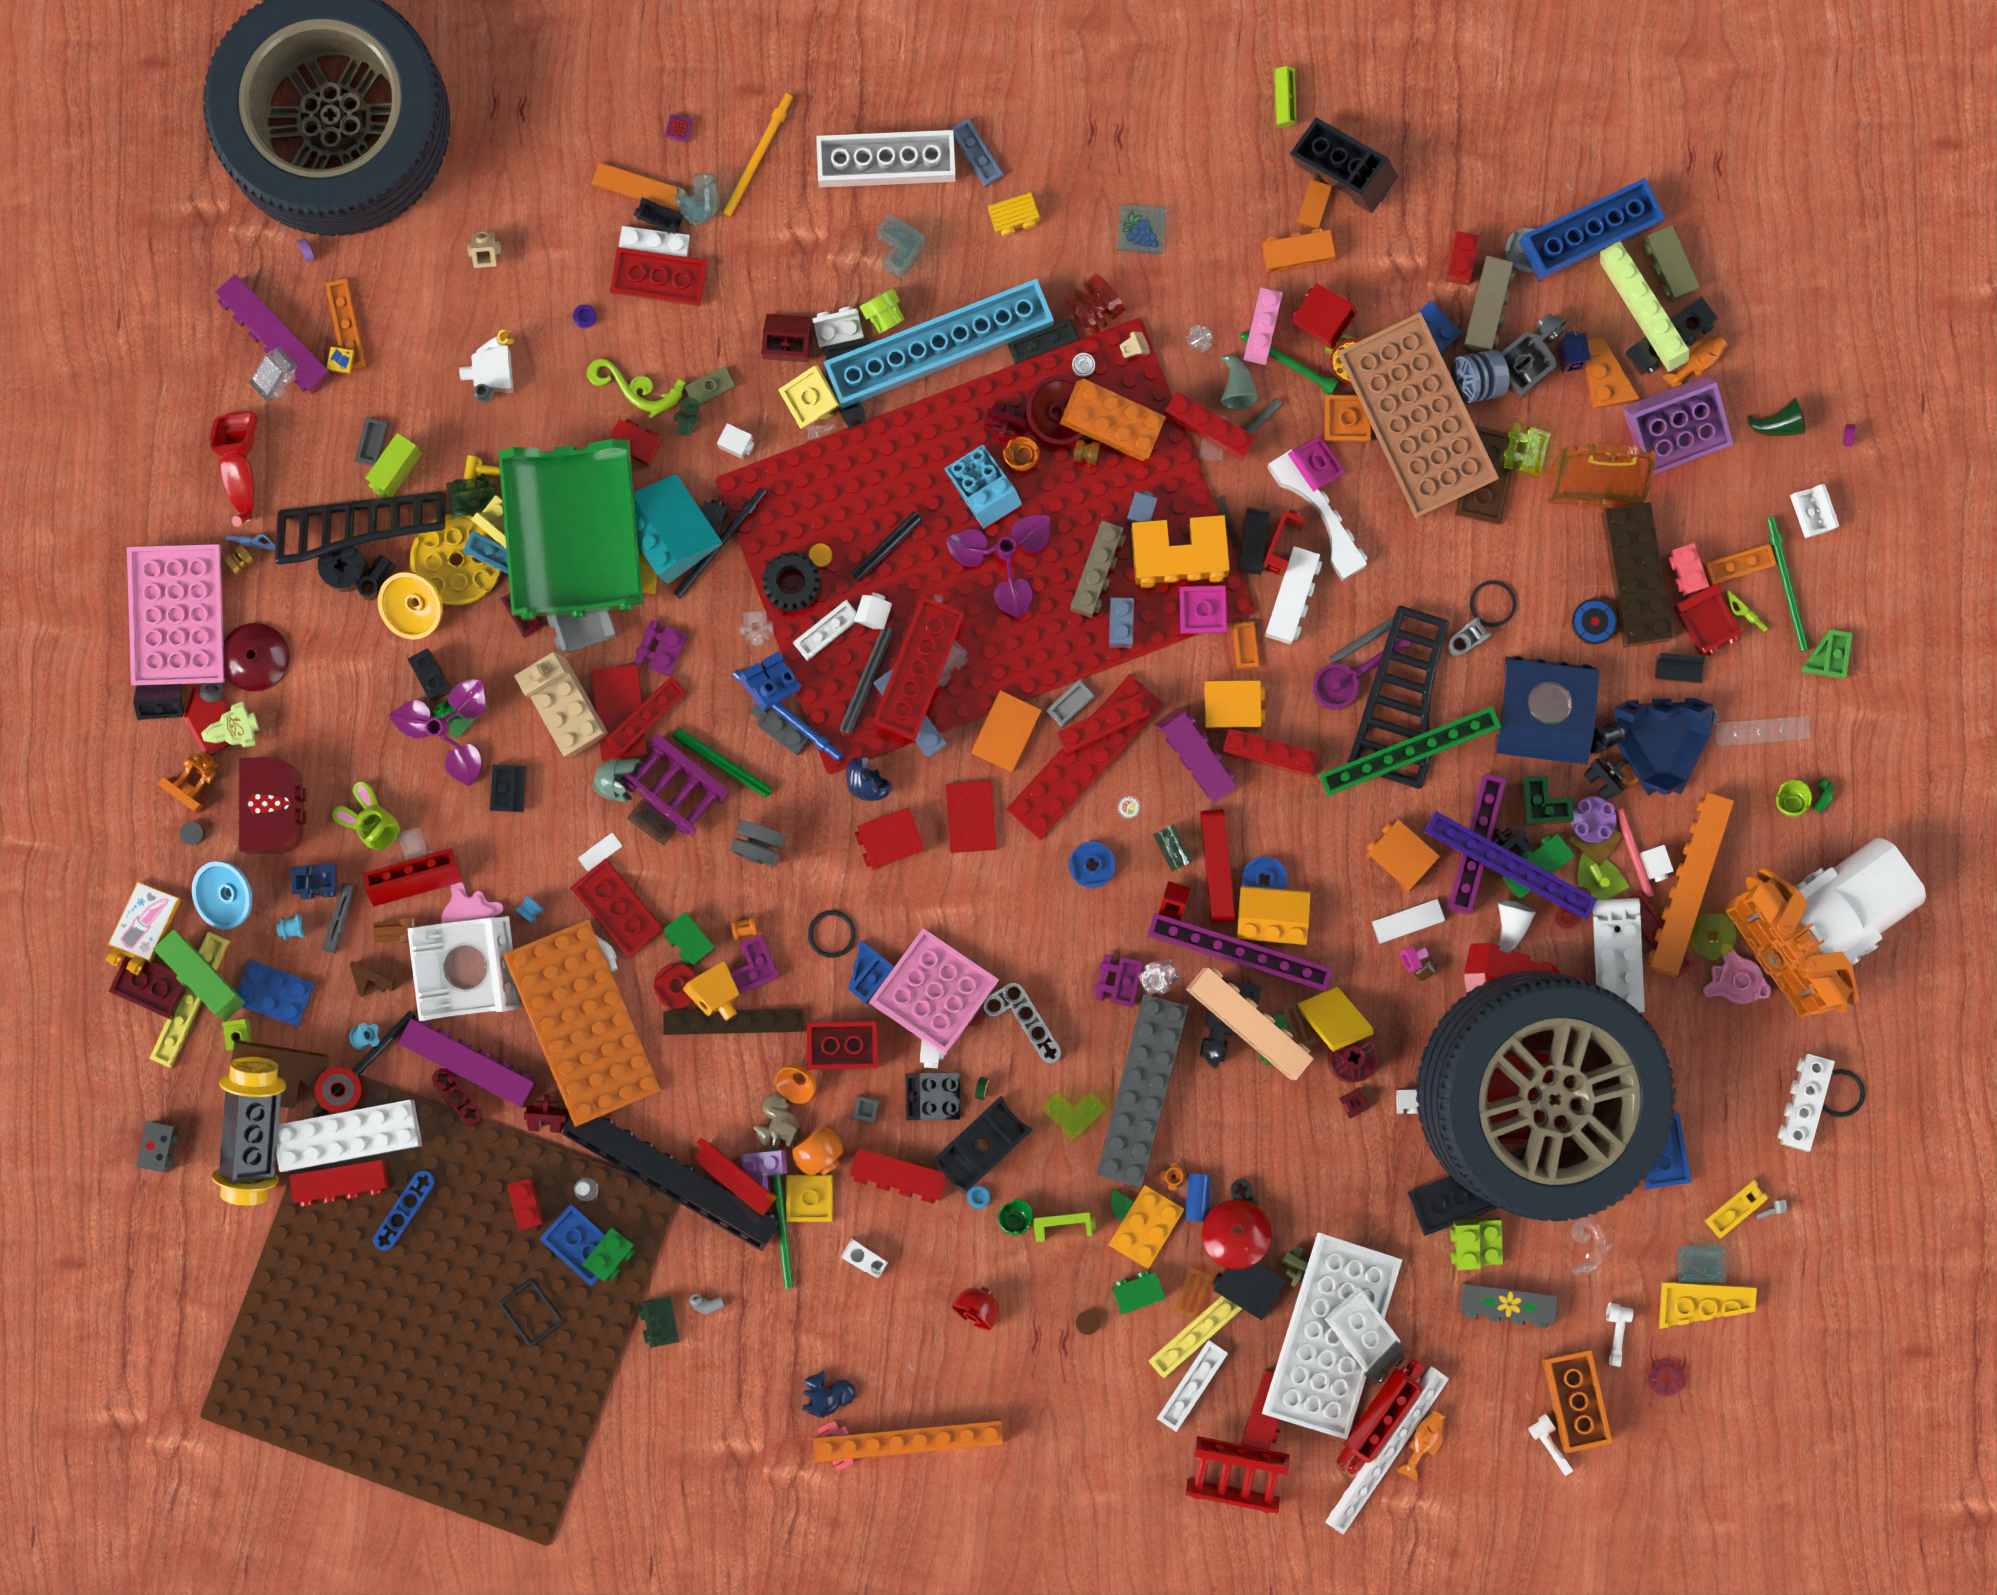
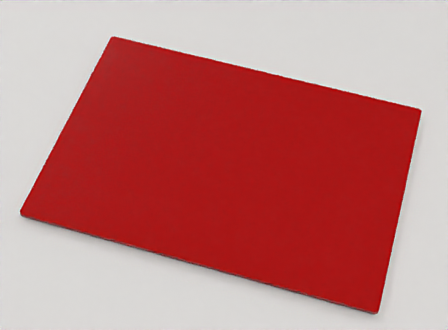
M1136 318L866 420L863 425L858 423L853 425V429H849V427L716 478L718 489L725 507H727L731 522L743 509L741 506L745 501L750 500L760 487L768 492L756 506L757 510L753 515L750 514L735 533L780 652L784 658L785 665L791 670L801 685V689L796 694L808 725L820 736L824 735L831 741L830 744L843 753L842 758L837 761L827 752H822L818 749L828 774H834L847 769L852 758L866 757L870 760L915 743L911 739L872 725V722L882 699V695L875 687L874 682L894 668L921 596L965 612L926 712V716L939 733L988 715L1000 690L1019 700L1025 701L1201 634H1180L1179 587L1226 586L1227 624L1255 612L1256 608L1241 572H1238L1239 565L1228 537L1229 573L1227 577L1223 578V581L1210 582L1209 579L1189 581L1186 578L1178 579L1177 582L1154 583L1155 586L1150 588H1141V584L1135 585L1131 539L1132 523L1127 522L1135 492L1140 493L1141 490L1148 491L1154 494V498H1157L1151 521L1167 520L1169 546L1190 545L1188 532L1190 518L1219 516L1185 428L1165 417L1149 459L1140 461L1100 443L1096 465H1092L1085 461L1084 458L1081 462L1073 461L1076 442L1057 445L1041 441V438L1033 432L1028 423L1025 436L1022 437L1031 438L1037 444L1040 454L1038 461L1031 469L1021 472L1012 469L1005 462L1003 449L1007 447L1009 441L1021 437V435L1015 434L1014 437L1005 435L1002 441L999 440L1000 433L992 431L993 427L985 425L988 408H992L996 401L1007 405L1005 413L1013 415L1015 408L1026 409L1027 398L1036 384L1045 378L1056 375L1068 376L1077 381L1082 379L1088 380L1164 415L1165 409L1173 397L1142 319ZM1142 332L1149 346L1150 354L1125 358L1120 345L1131 337L1130 333ZM1080 353L1091 355L1095 361V369L1087 377L1076 375L1072 369L1073 359ZM1054 407L1053 414L1058 416L1059 409ZM981 445L985 446L1013 485L1022 503L1021 506L984 529L944 469ZM913 511H916L922 517V521L858 582L851 575V571ZM1032 515H1046L1050 517L1049 540L1045 548L1039 552L1030 553L1026 552L1020 545L1016 547L1015 555L1011 558L1013 581L1024 579L1032 589V601L1028 611L1022 617L1016 618L1002 611L994 599V592L1000 583L1009 582L1007 561L1001 559L997 555V551H993L988 555L983 554V560L980 565L974 567L964 566L951 555L946 538L966 529H975L982 532L986 537L987 547L985 550H988L994 544L998 545L1001 538L1011 537V528L1016 521ZM1101 521H1105L1122 527V535L1126 537L1122 548L1117 547L1114 556L1118 557L1114 570L1109 569L1107 578H1110L1107 590L1106 592L1101 591L1099 599L1103 601L1098 613L1094 612L1092 618L1070 611V607ZM814 545H827L831 549L832 560L825 567H817L821 577V587L815 602L809 604L805 610L799 609V612L790 610L785 612L781 608H776L768 600L762 584V576L766 570L767 563L770 564L773 557L781 556L780 553L785 552V554H789L790 551H795L796 554L800 552L808 558L809 551ZM788 570L780 576L778 586L786 594H796L805 586V577L798 570ZM872 593H877L885 596V601L892 603L885 626L893 629L894 633L851 734H846L840 730V726L881 629H872L856 622L808 661L794 646L793 642L845 600L857 612L863 595L871 596ZM1111 598H1134L1132 648L1109 647Z

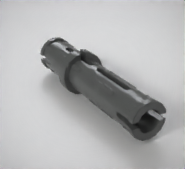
M345 883L342 884L331 923L326 927L328 932L322 950L336 954L341 934L345 932L343 928L357 887Z

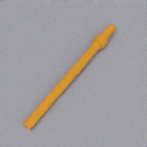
M785 93L778 108L774 109L771 115L772 120L723 214L729 217L732 216L780 122L783 123L787 116L786 111L793 99V96Z

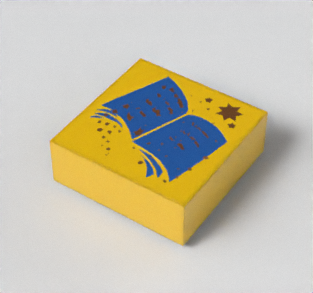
M331 347L327 370L350 374L354 351Z

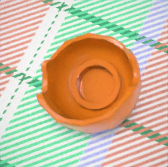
M1022 436L1010 440L1007 447L1003 449L1005 462L1012 469L1021 472L1031 469L1038 461L1040 454L1037 444L1031 438Z

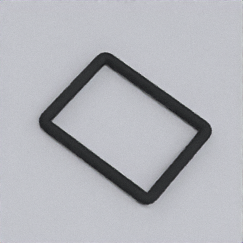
M528 1279L499 1302L501 1309L529 1346H534L563 1324V1318L534 1279ZM529 1284L533 1285L559 1320L533 1341L529 1339L504 1305V1303Z

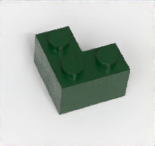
M1547 776L1524 777L1521 779L1524 826L1563 824L1574 821L1572 797L1549 799Z

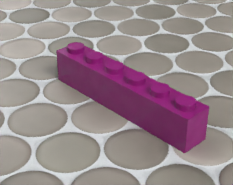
M236 274L215 292L219 297L217 302L226 311L230 308L235 313L232 318L241 327L246 325L251 330L248 334L256 343L260 340L266 346L263 350L272 359L277 357L282 362L279 367L288 376L292 373L297 378L295 383L303 392L308 389L313 394L332 376Z
M1484 773L1480 777L1467 828L1491 840L1506 779ZM1460 853L1446 910L1470 915L1484 865Z
M419 1017L417 1021L410 1019L398 1044L522 1108L525 1107L537 1084L532 1081L534 1076L523 1070L520 1073L511 1070L513 1065L503 1060H500L499 1063L492 1060V1054L482 1049L479 1052L470 1049L472 1044L461 1038H459L458 1042L451 1039V1033L441 1028L438 1031L430 1028L431 1023L426 1020L419 1021Z

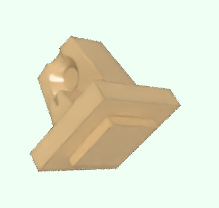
M1142 332L1130 333L1131 337L1120 345L1125 358L1150 354L1149 346Z

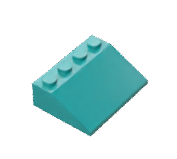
M677 474L634 492L638 546L657 575L667 584L723 544Z

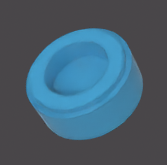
M980 1185L972 1187L967 1194L968 1203L976 1209L986 1207L990 1201L988 1189Z

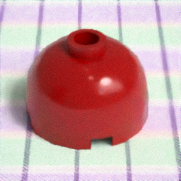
M975 1287L967 1288L957 1296L952 1305L953 1311L965 1321L967 1318L975 1322L973 1326L985 1331H991L999 1317V1306L996 1299L993 1298L994 1293L986 1287L981 1289Z

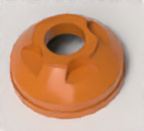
M789 1064L780 1069L776 1074V1088L786 1100L802 1104L808 1102L814 1096L816 1080L807 1068L797 1064ZM795 1073L803 1074L806 1078V1081H799L796 1078Z

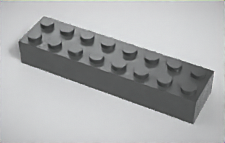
M1143 994L1096 1176L1142 1187L1188 1010L1187 1005Z

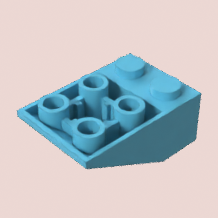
M984 445L944 468L983 529L1022 505L1015 488Z

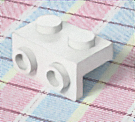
M1825 484L1790 495L1805 538L1827 533L1839 527L1837 515L1833 509Z

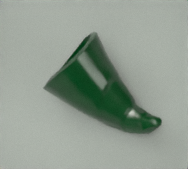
M1796 397L1777 413L1764 419H1755L1750 415L1747 416L1749 426L1759 434L1766 436L1805 434L1804 416Z

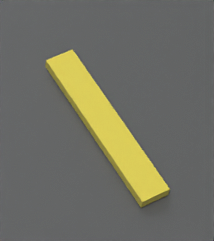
M207 932L198 952L217 971L230 941ZM187 987L173 1019H167L149 1058L169 1068L173 1067L202 1004V1000L189 987Z
M1223 1296L1219 1297L1148 1361L1164 1379L1238 1314L1242 1308Z

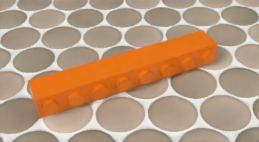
M1708 792L1705 799L1700 798L1697 811L1701 813L1698 820H1693L1690 833L1694 835L1691 842L1686 841L1683 854L1687 856L1684 863H1679L1676 876L1680 878L1677 885H1672L1669 898H1673L1671 906H1665L1662 919L1666 921L1663 929L1658 928L1654 940L1658 942L1656 950L1651 949L1647 963H1651V971L1676 979L1678 977L1733 807V800Z
M1001 1419L816 1436L813 1438L815 1462L1003 1445Z

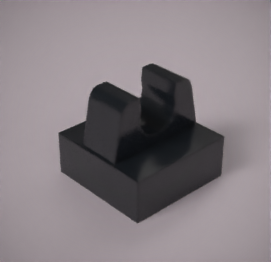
M861 402L843 409L838 408L843 421L849 429H853L852 420L854 418L860 419L862 425L865 424V411Z

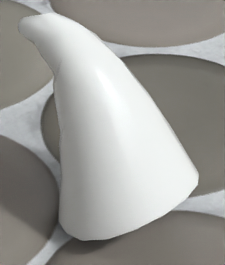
M1498 901L1502 928L1500 942L1497 945L1500 946L1499 950L1509 953L1525 935L1536 912L1518 902Z

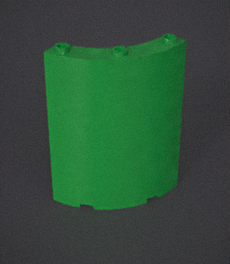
M611 438L587 444L588 448L575 449V446L554 447L553 451L540 452V448L511 447L498 451L512 615L522 616V620L535 619L536 616L571 614L572 618L586 617V613L615 609L632 611L634 606L643 604L629 440Z

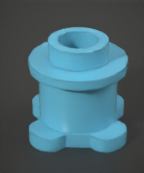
M295 914V918L289 919L280 918V923H277L278 936H283L284 940L293 936L304 938L301 915Z
M361 1023L358 1027H354L349 1034L352 1046L359 1050L366 1048L369 1044L373 1047L379 1044L377 1037L378 1026L376 1024L366 1025Z

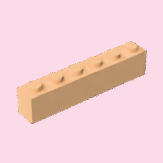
M1213 967L1211 969L1203 968L1186 990L1290 1080H1297L1314 1059L1309 1055L1311 1051L1302 1043L1296 1044L1292 1040L1293 1035L1286 1029L1282 1028L1280 1030L1274 1025L1276 1021L1270 1015L1260 1013L1256 1009L1258 1005L1250 998L1245 1000L1239 994L1240 990L1234 984H1227L1221 979L1223 975Z

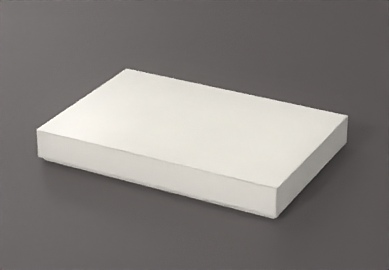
M1357 1288L1324 1318L1365 1372H1369L1401 1342L1361 1288Z

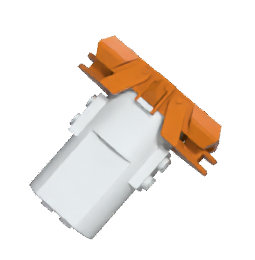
M1882 838L1873 839L1834 868L1831 867L1825 871L1823 868H1820L1816 872H1812L1802 879V882L1794 886L1767 868L1761 867L1757 871V877L1750 875L1746 878L1748 891L1728 902L1725 912L1756 954L1755 958L1767 975H1771L1800 1018H1812L1832 1009L1844 1013L1848 1009L1847 1003L1851 1005L1857 1004L1859 1002V995L1852 965L1861 960L1860 957L1869 954L1878 947L1876 943L1883 939L1880 935L1925 902V888L1897 847Z

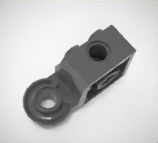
M1548 313L1535 325L1537 330L1534 333L1526 331L1501 352L1509 370L1508 388L1518 400L1554 371L1556 367L1555 357L1549 351L1544 341L1550 344L1566 330L1563 327L1568 321L1566 318L1553 316L1551 313Z

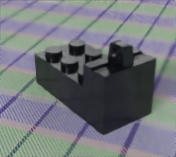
M1317 117L1290 152L1297 166L1351 197L1354 204L1370 213H1373L1379 203L1384 200L1387 192L1398 178L1388 157Z

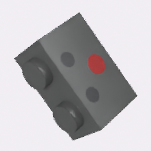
M146 1121L136 1167L168 1173L169 1169L173 1168L175 1155H172L174 1146L178 1145L180 1139L178 1127Z

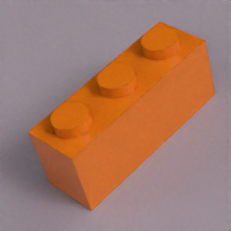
M1324 228L1312 230L1311 234L1302 235L1301 232L1288 235L1289 238L1270 237L1262 244L1267 274L1334 262L1336 257L1331 230L1325 231Z

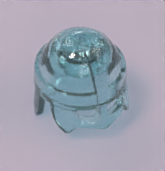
M694 175V194L688 195L682 188L677 187L675 199L679 205L680 212L688 222L695 226L710 221L720 206L717 177L715 175Z

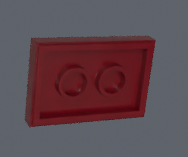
M125 956L109 992L172 1020L187 987H184L177 980L176 977L178 975L171 968L156 961H152V963L145 961L140 975L133 974L130 970L126 969L132 958Z

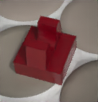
M1360 1087L1338 1098L1349 1119L1370 1109Z

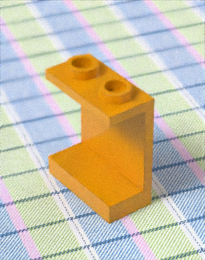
M1205 681V730L1229 727H1255V729H1260L1261 723H1265V709H1261V700H1265V687H1260V681Z

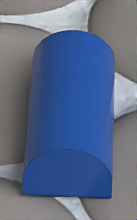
M1188 1173L1185 1220L1204 1222L1209 1213L1212 1175Z

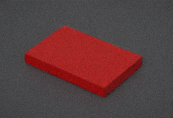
M992 781L945 784L950 853L997 850Z

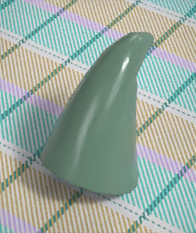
M1231 354L1221 356L1220 359L1226 362L1229 367L1228 382L1220 401L1221 405L1229 409L1239 410L1254 405L1258 401L1259 396L1247 366L1237 356Z

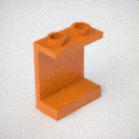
M1398 819L1395 823L1390 821L1383 828L1382 832L1384 835L1379 841L1374 838L1366 847L1369 852L1365 856L1371 857L1401 884V888L1408 892L1440 856Z

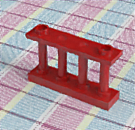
M1197 1436L1194 1457H1199L1200 1461L1196 1479L1187 1478L1186 1496L1261 1510L1264 1513L1278 1514L1280 1497L1274 1496L1279 1474H1288L1290 1454ZM1209 1460L1223 1462L1219 1484L1205 1482ZM1232 1465L1246 1467L1242 1489L1228 1487ZM1256 1469L1270 1472L1265 1494L1251 1491Z

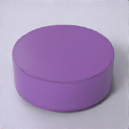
M307 239L298 241V246L305 261L308 263L314 260L315 257Z

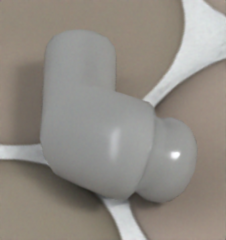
M693 1294L689 1299L690 1306L704 1315L725 1307L721 1296L709 1301L700 1294Z

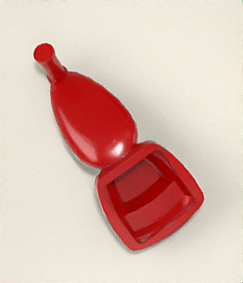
M237 411L215 418L210 434L211 449L215 454L222 456L219 462V473L223 487L232 505L241 513L240 515L233 516L231 519L235 527H239L242 523L252 519L254 477L247 455L254 443V434L258 423V416L252 411Z

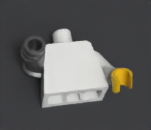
M511 330L499 331L498 336L486 342L477 349L475 354L471 355L472 366L459 368L461 381L473 380L475 387L474 397L484 403L492 400L494 392L514 393L510 349L507 345L504 346L505 344L514 343V339H507V335L512 332Z

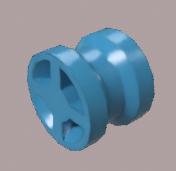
M526 895L523 904L517 906L515 910L533 924L538 913H542L545 909Z

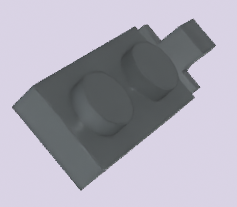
M755 704L750 710V713L759 719L756 724L760 729L796 756L808 742L809 738L774 709L768 708L763 711Z

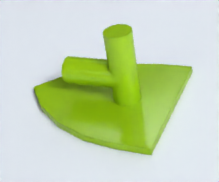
M1582 852L1577 873L1580 890L1595 897L1597 900L1609 899L1629 888L1623 875L1612 863L1605 859L1601 865H1598Z

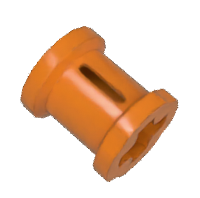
M754 916L741 921L731 920L734 940L748 935L758 936Z

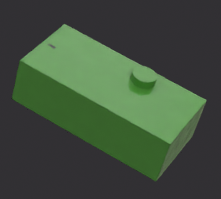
M174 929L153 948L178 975L176 977L177 980L184 987L188 986L216 1016L225 1022L246 1003L201 954Z

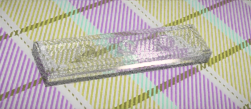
M1808 716L1715 724L1717 747L1811 739Z

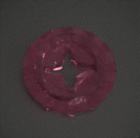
M1660 1359L1650 1366L1647 1373V1382L1654 1393L1667 1397L1676 1395L1683 1388L1685 1376L1682 1367L1677 1362L1671 1359ZM1666 1367L1668 1374L1676 1377V1379L1669 1380L1667 1386L1663 1380L1656 1378L1665 1374Z

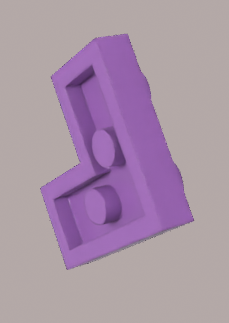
M785 1150L740 1155L741 1168L767 1189V1175L787 1173Z

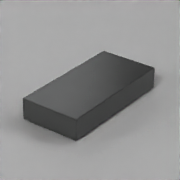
M366 417L355 462L370 466L375 465L382 455L389 422Z

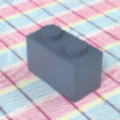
M1134 598L1110 599L1109 647L1132 648Z

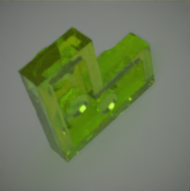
M1058 1091L1041 1106L1042 1110L1072 1141L1106 1110L1091 1092L1074 1108Z

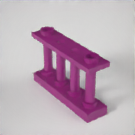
M657 734L651 742V747L653 748L651 755L632 776L629 773H623L622 784L630 792H637L674 822L679 832L685 836L690 835L693 838L697 831L693 824L713 801L716 802L718 800L720 803H723L728 798L729 790ZM665 757L671 762V767L651 790H648L639 781L659 758ZM678 772H683L688 776L689 781L667 805L657 796ZM701 786L707 791L706 796L692 813L684 819L675 810L695 787Z

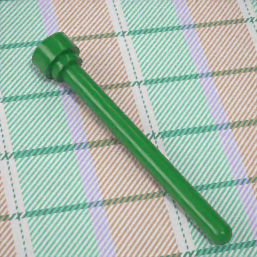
M1242 332L1240 339L1247 343L1249 333ZM1270 346L1268 353L1270 357L1319 384L1325 394H1333L1340 380L1333 376L1324 377Z

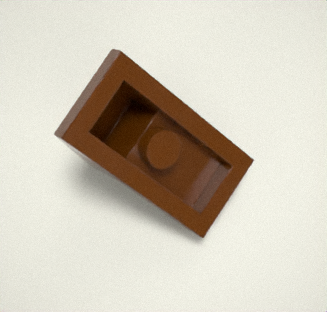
M351 961L350 968L359 996L364 997L371 981L374 982L372 987L382 992H385L386 989L393 991L396 982L357 962Z

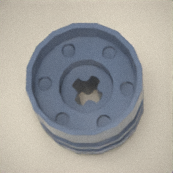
M1489 350L1477 354L1459 356L1452 363L1451 377L1463 403L1468 404L1484 399L1498 398L1507 393L1509 370L1505 358L1499 351Z

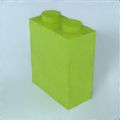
M396 433L365 477L370 482L368 486L382 498L385 495L393 497L423 453L415 444L399 433Z

